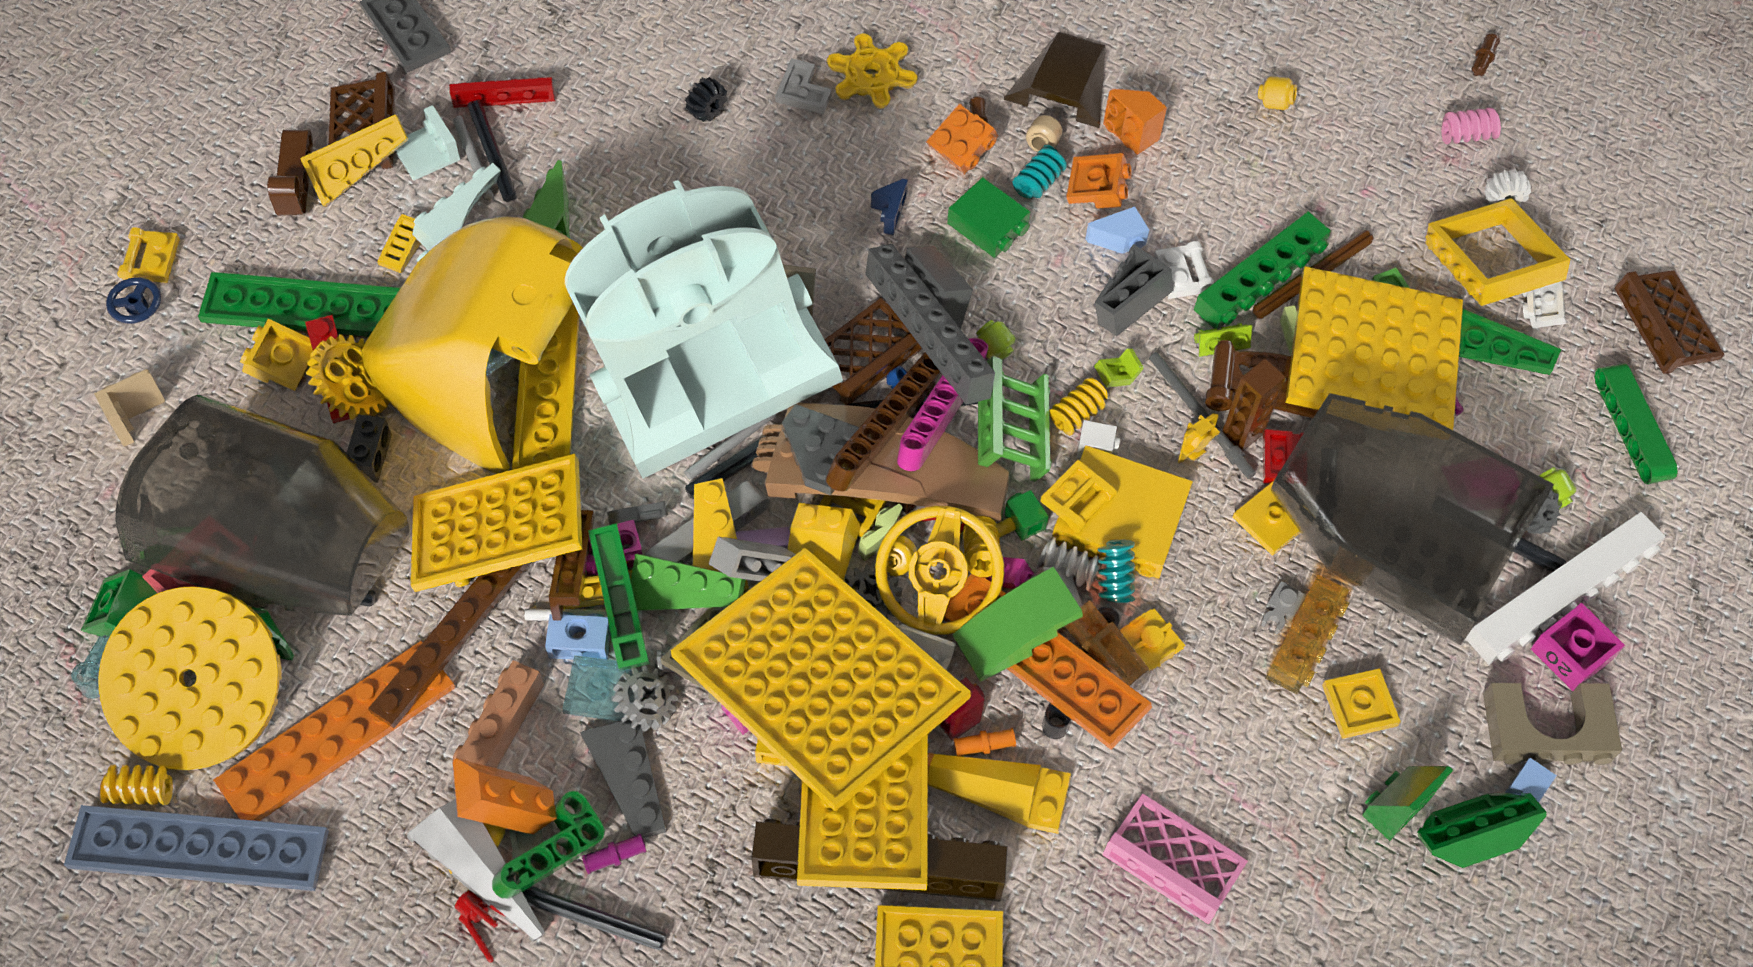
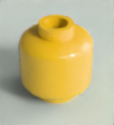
M1269 76L1264 84H1260L1258 99H1262L1265 108L1287 110L1290 105L1295 104L1297 85L1293 84L1290 78Z
M900 535L889 553L887 572L890 573V576H900L907 573L911 558L917 551L915 544L905 536Z

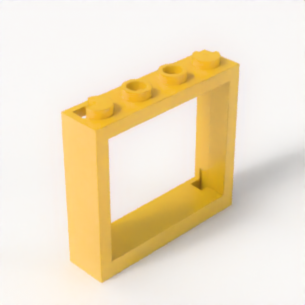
M1512 198L1428 223L1427 235L1425 236V244L1428 246V249L1439 258L1441 264L1448 268L1454 278L1464 286L1468 294L1472 295L1480 306L1566 280L1570 258ZM1502 224L1536 260L1537 264L1488 279L1452 239Z

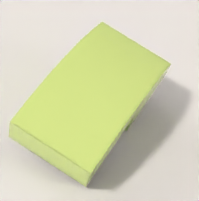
M900 504L893 508L886 507L881 510L876 516L874 530L868 531L861 537L858 554L864 561L878 551L886 533L900 520L903 508Z

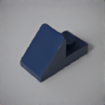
M900 179L871 193V208L882 211L880 222L884 223V234L894 236L907 197L908 179Z

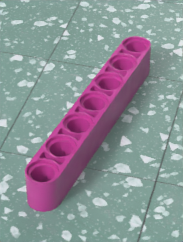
M970 338V342L986 360L987 343L979 338ZM943 375L901 437L897 463L904 470L916 471L922 467L963 403V400Z

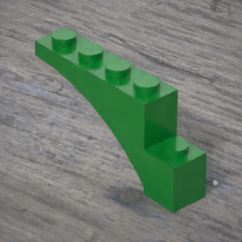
M617 523L588 530L618 669L623 671L650 664Z

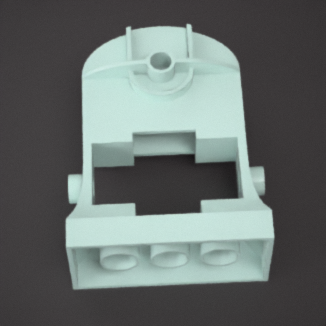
M677 180L673 181L674 190L645 200L609 221L604 214L600 217V220L605 230L591 240L577 254L566 272L565 285L604 365V367L589 375L604 405H607L643 479L843 381L839 365L807 309L808 306L812 305V301L798 273L789 278L786 277L777 245L757 212L750 196L745 191L735 187L712 186L684 191L680 181Z

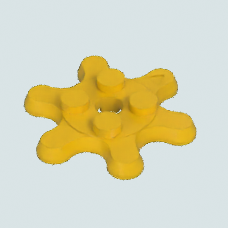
M863 33L858 34L854 38L856 51L853 54L842 55L833 53L827 57V65L832 71L846 75L845 80L838 83L835 88L837 96L842 100H848L855 94L860 96L868 94L872 97L875 107L883 109L890 102L888 91L897 86L909 89L914 87L917 82V74L915 72L902 69L898 65V62L904 59L908 53V46L903 42H895L886 49H879L873 45L871 36ZM874 69L878 73L873 77L872 74H868L866 71Z

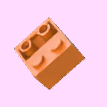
M1112 89L1109 91L1103 124L1127 148L1139 155L1160 140L1167 107L1147 91Z

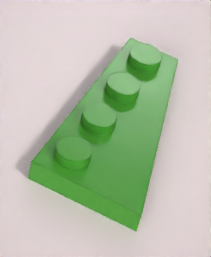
M635 554L631 575V584L638 611L728 607L743 595L746 579L729 577L720 571L643 554Z

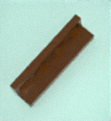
M581 510L582 549L556 556L549 592V603L553 621H562L564 606H580L591 542L588 530H592L594 524L593 510Z

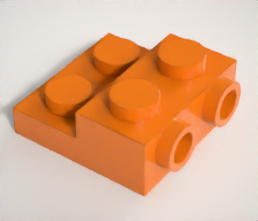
M959 103L929 137L926 143L965 175L968 170L976 167L983 153L995 145L998 134L995 128L977 114H972Z
M1124 154L1074 157L1066 195L1068 203L1094 202L1096 209L1121 207L1122 200L1128 198V186L1125 184L1126 179H1131L1132 176L1131 165L1126 162Z

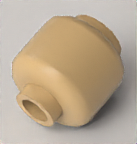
M1038 116L1033 120L1026 133V141L1030 148L1036 152L1042 149L1044 145H1050L1055 148L1062 137V127L1051 116Z

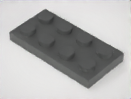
M417 0L359 1L361 9L406 73L451 53L450 46Z

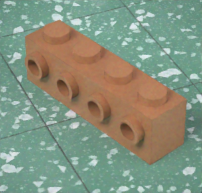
M514 660L509 668L503 669L498 679V687L494 693H490L487 696L483 705L484 711L479 719H475L471 723L468 730L469 736L464 745L458 746L453 760L458 758L493 768L498 767L544 686L540 671Z

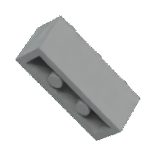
M718 537L709 565L729 577L762 581L796 554L783 546Z

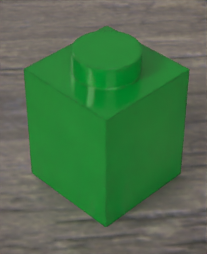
M1032 490L1023 494L1016 493L1006 502L1004 515L1006 518L1013 520L1016 527L1015 532L1021 541L1046 530L1049 516Z

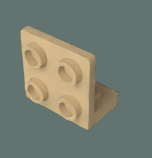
M148 369L134 373L130 377L113 385H108L94 393L107 420L124 447L134 443L130 434L134 428L129 419L165 402Z

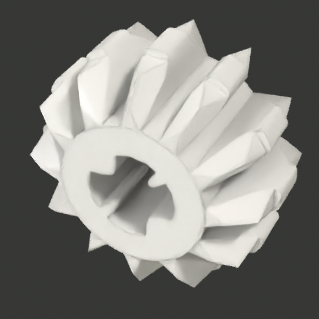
M1515 168L1510 171L1504 169L1499 174L1494 173V178L1487 179V185L1484 187V193L1489 204L1512 198L1521 206L1522 202L1529 200L1528 195L1531 193V185L1523 171L1517 172Z

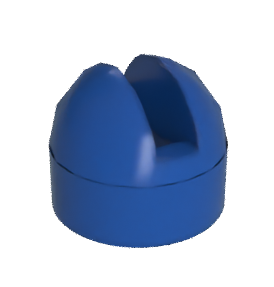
M901 366L891 370L886 377L887 385H891V389H893L907 371Z

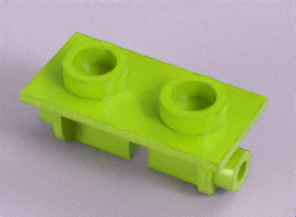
M1237 323V325L1221 327V330L1216 328L1198 330V333H1194V341L1196 344L1199 343L1198 356L1213 355L1215 346L1221 340L1231 341L1235 351L1251 348L1252 325Z

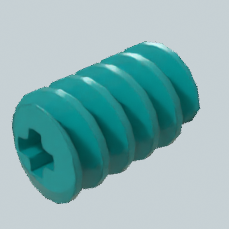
M1044 145L1033 156L1031 161L1026 164L1025 168L1014 177L1013 186L1016 192L1024 198H1041L1043 192L1048 190L1049 185L1055 182V178H1059L1061 172L1066 170L1067 163L1054 147Z
M1125 539L1110 540L1105 546L1098 547V552L1106 553V557L1098 559V563L1106 565V568L1098 570V574L1106 576L1105 580L1098 582L1099 586L1106 587V591L1098 593L1099 597L1115 603L1135 601V597L1131 595L1135 592V586L1131 584L1135 580V575L1131 573L1135 569V564L1130 561L1135 557L1134 551L1130 550L1135 546L1133 541Z

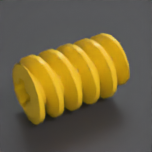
M1088 377L1082 384L1077 385L1075 390L1070 391L1067 396L1063 397L1059 403L1054 404L1052 409L1049 410V416L1057 428L1066 435L1071 436L1075 432L1074 428L1080 429L1084 420L1090 421V416H1096L1098 410L1105 408L1104 400L1108 398L1107 390L1100 382Z
M976 516L991 530L1000 546L996 522L986 516ZM965 524L963 528V542L968 571L978 577L992 576V560L985 542L975 530Z
M112 764L109 766L100 785V800L102 803L110 801L113 804H119L123 801L125 804H132L133 802L145 804L148 802L150 805H156L160 802L162 805H168L173 795V781L171 776L167 775L165 766H160L157 774H155L154 767L149 765L146 767L145 773L142 774L141 766L135 765L132 774H130L128 765H122L120 773H118L117 766Z

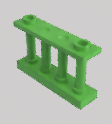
M992 356L987 361L995 372L991 398L978 402V465L989 467L996 460L1003 457L1030 466V481L1036 482L1050 471L1052 464L1050 458V388L1048 375H1041L1032 384L1004 375L1002 359ZM1002 386L1028 394L1029 406L1005 399L1002 395ZM1003 410L1029 418V430L1004 422ZM1003 434L1028 441L1030 443V454L1005 447Z

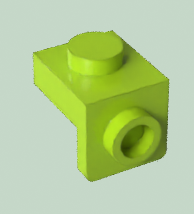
M1127 348L1119 358L1100 359L1094 365L1106 388L1131 385L1144 369L1132 348Z

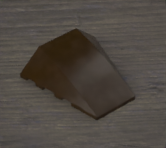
M1058 32L1004 96V100L1028 107L1032 95L1077 108L1076 122L1099 128L1105 45Z

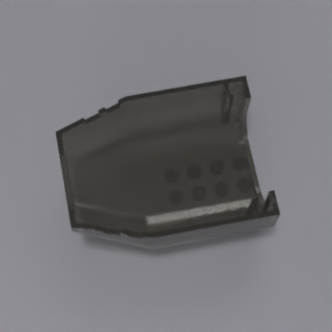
M1329 393L1276 476L1271 493L1328 572L1461 645L1478 621L1490 599L1487 597L1521 537L1541 509L1554 484L1421 413L1410 411L1409 415L1392 411L1393 407L1384 405L1383 409L1365 405L1366 401Z
M201 394L194 395L182 402L136 455L121 484L115 513L117 532L125 560L201 588L225 592L255 608L267 609L268 604L284 605L286 611H294L295 606L313 608L314 613L348 616L353 615L410 533L406 515L336 441Z

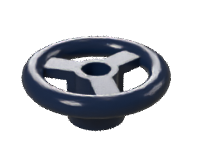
M141 277L125 279L116 284L107 295V311L112 318L121 323L134 324L145 321L158 310L162 299L161 291L149 279ZM137 285L133 293L128 294L124 298L116 299L122 290ZM146 288L150 289L153 294V301L150 306L143 296ZM125 307L129 316L119 313L116 308Z

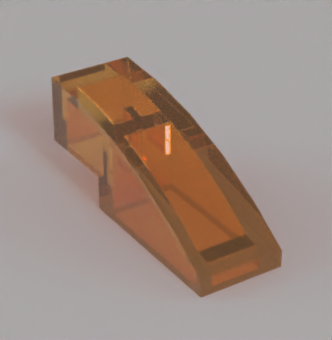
M1091 600L1080 606L1083 617L1065 625L1071 635L1095 661L1127 685L1133 684L1149 670L1148 666L1113 622L1108 624Z

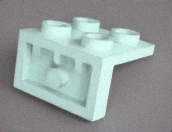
M433 105L423 109L426 120L423 121L424 128L408 134L409 140L395 150L412 180H417L460 160L456 141Z

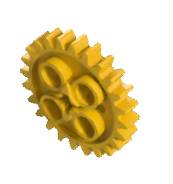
M340 334L336 339L331 336L326 342L322 341L310 354L311 358L307 362L310 368L306 371V374L312 376V379L308 384L317 387L313 392L314 395L321 394L323 396L320 401L321 404L326 402L331 404L329 407L330 412L335 408L339 409L340 417H343L346 412L349 413L351 420H354L358 414L375 417L378 413H382L390 402L373 384L364 367L361 356L364 339L361 338L356 343L353 335H350L345 340L342 334Z

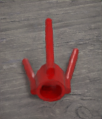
M467 890L459 897L455 904V909L461 913L458 920L466 926L488 962L492 963L494 958L472 924V921L477 923L483 919L496 928L498 923L487 913L488 907L504 917L505 915L493 905L489 906L471 890Z

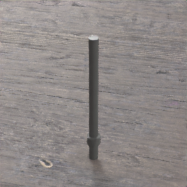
M1158 352L1153 353L1149 360L1198 418L1202 415L1205 419L1210 416ZM1216 424L1215 427L1220 433L1214 439L1226 452L1225 457L1232 465L1236 464L1247 479L1252 478L1256 471L1244 458L1245 453L1238 445L1234 446Z

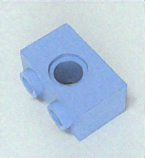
M563 612L562 621H553L552 614H550L545 644L548 657L551 659L608 661L611 636L608 618L596 613L578 616L570 612ZM577 632L586 633L581 638L572 637Z

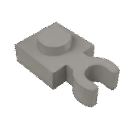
M1281 581L1266 606L1271 611L1264 615L1261 626L1265 627L1270 620L1275 621L1277 628L1274 633L1278 635L1285 625V619L1292 622L1307 595Z

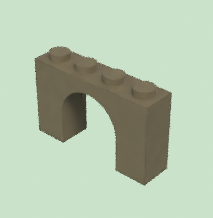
M1491 683L1483 693L1493 760L1504 761L1506 764H1518L1531 758L1540 765L1548 764L1552 761H1564L1568 765L1579 764L1582 761H1594V764L1597 765L1611 763L1622 752L1610 684L1580 683L1570 694L1576 724L1575 734L1570 738L1555 739L1540 733L1529 721L1521 683Z

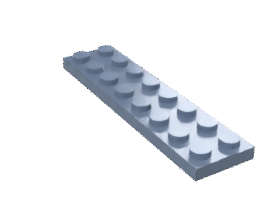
M81 805L64 866L68 869L316 891L329 831L326 827Z

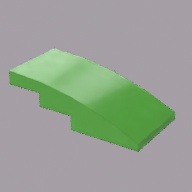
M1053 566L996 600L953 634V638L981 682L1032 656L1033 648L1057 637V629L1083 617V613Z

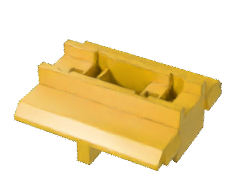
M1213 413L1206 419L1200 415L1197 423L1194 425L1191 422L1188 423L1178 463H1182L1188 457L1195 461L1206 453L1204 448L1211 439L1220 433L1215 427L1218 414Z
M1155 608L1144 612L1118 632L1149 671L1160 667L1168 659H1172L1175 654L1186 646L1171 629L1172 624L1170 622L1167 624Z

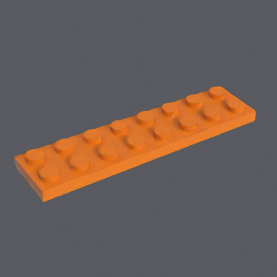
M971 574L958 594L950 597L943 620L946 622L956 621L973 612L984 600L991 582L985 577ZM1001 590L998 599L1006 593ZM1058 632L1057 637L1033 648L1032 656L1007 668V670L1111 750L1152 709L1149 700Z
M418 642L213 779L239 819L263 820L454 690V683L445 671L442 670L395 728H392L370 713L368 708L423 642Z

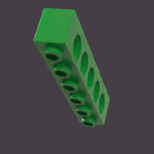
M1309 211L1200 293L1197 297L1194 311L1214 329L1218 330L1224 324L1226 326L1230 325L1242 310L1248 311L1260 296L1266 297L1277 283H1284L1288 280L1295 269L1298 267L1302 269L1306 266L1313 255L1323 253L1329 245L1327 241L1331 230Z

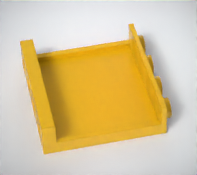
M1085 445L1080 461L1113 486L1117 494L1111 501H1106L1085 522L1086 526L1079 533L1073 531L1067 522L1058 516L1052 538H1056L1058 546L1063 542H1067L1066 549H1072L1076 546L1077 551H1088V557L1093 558L1095 555L1099 556L1098 558L1106 557V553L1098 552V547L1105 546L1110 540H1131L1135 543V546L1130 549L1135 553V557L1130 560L1135 564L1134 570L1138 571L1142 576L1159 579L1193 481ZM1092 488L1072 508V511L1078 514L1099 492Z

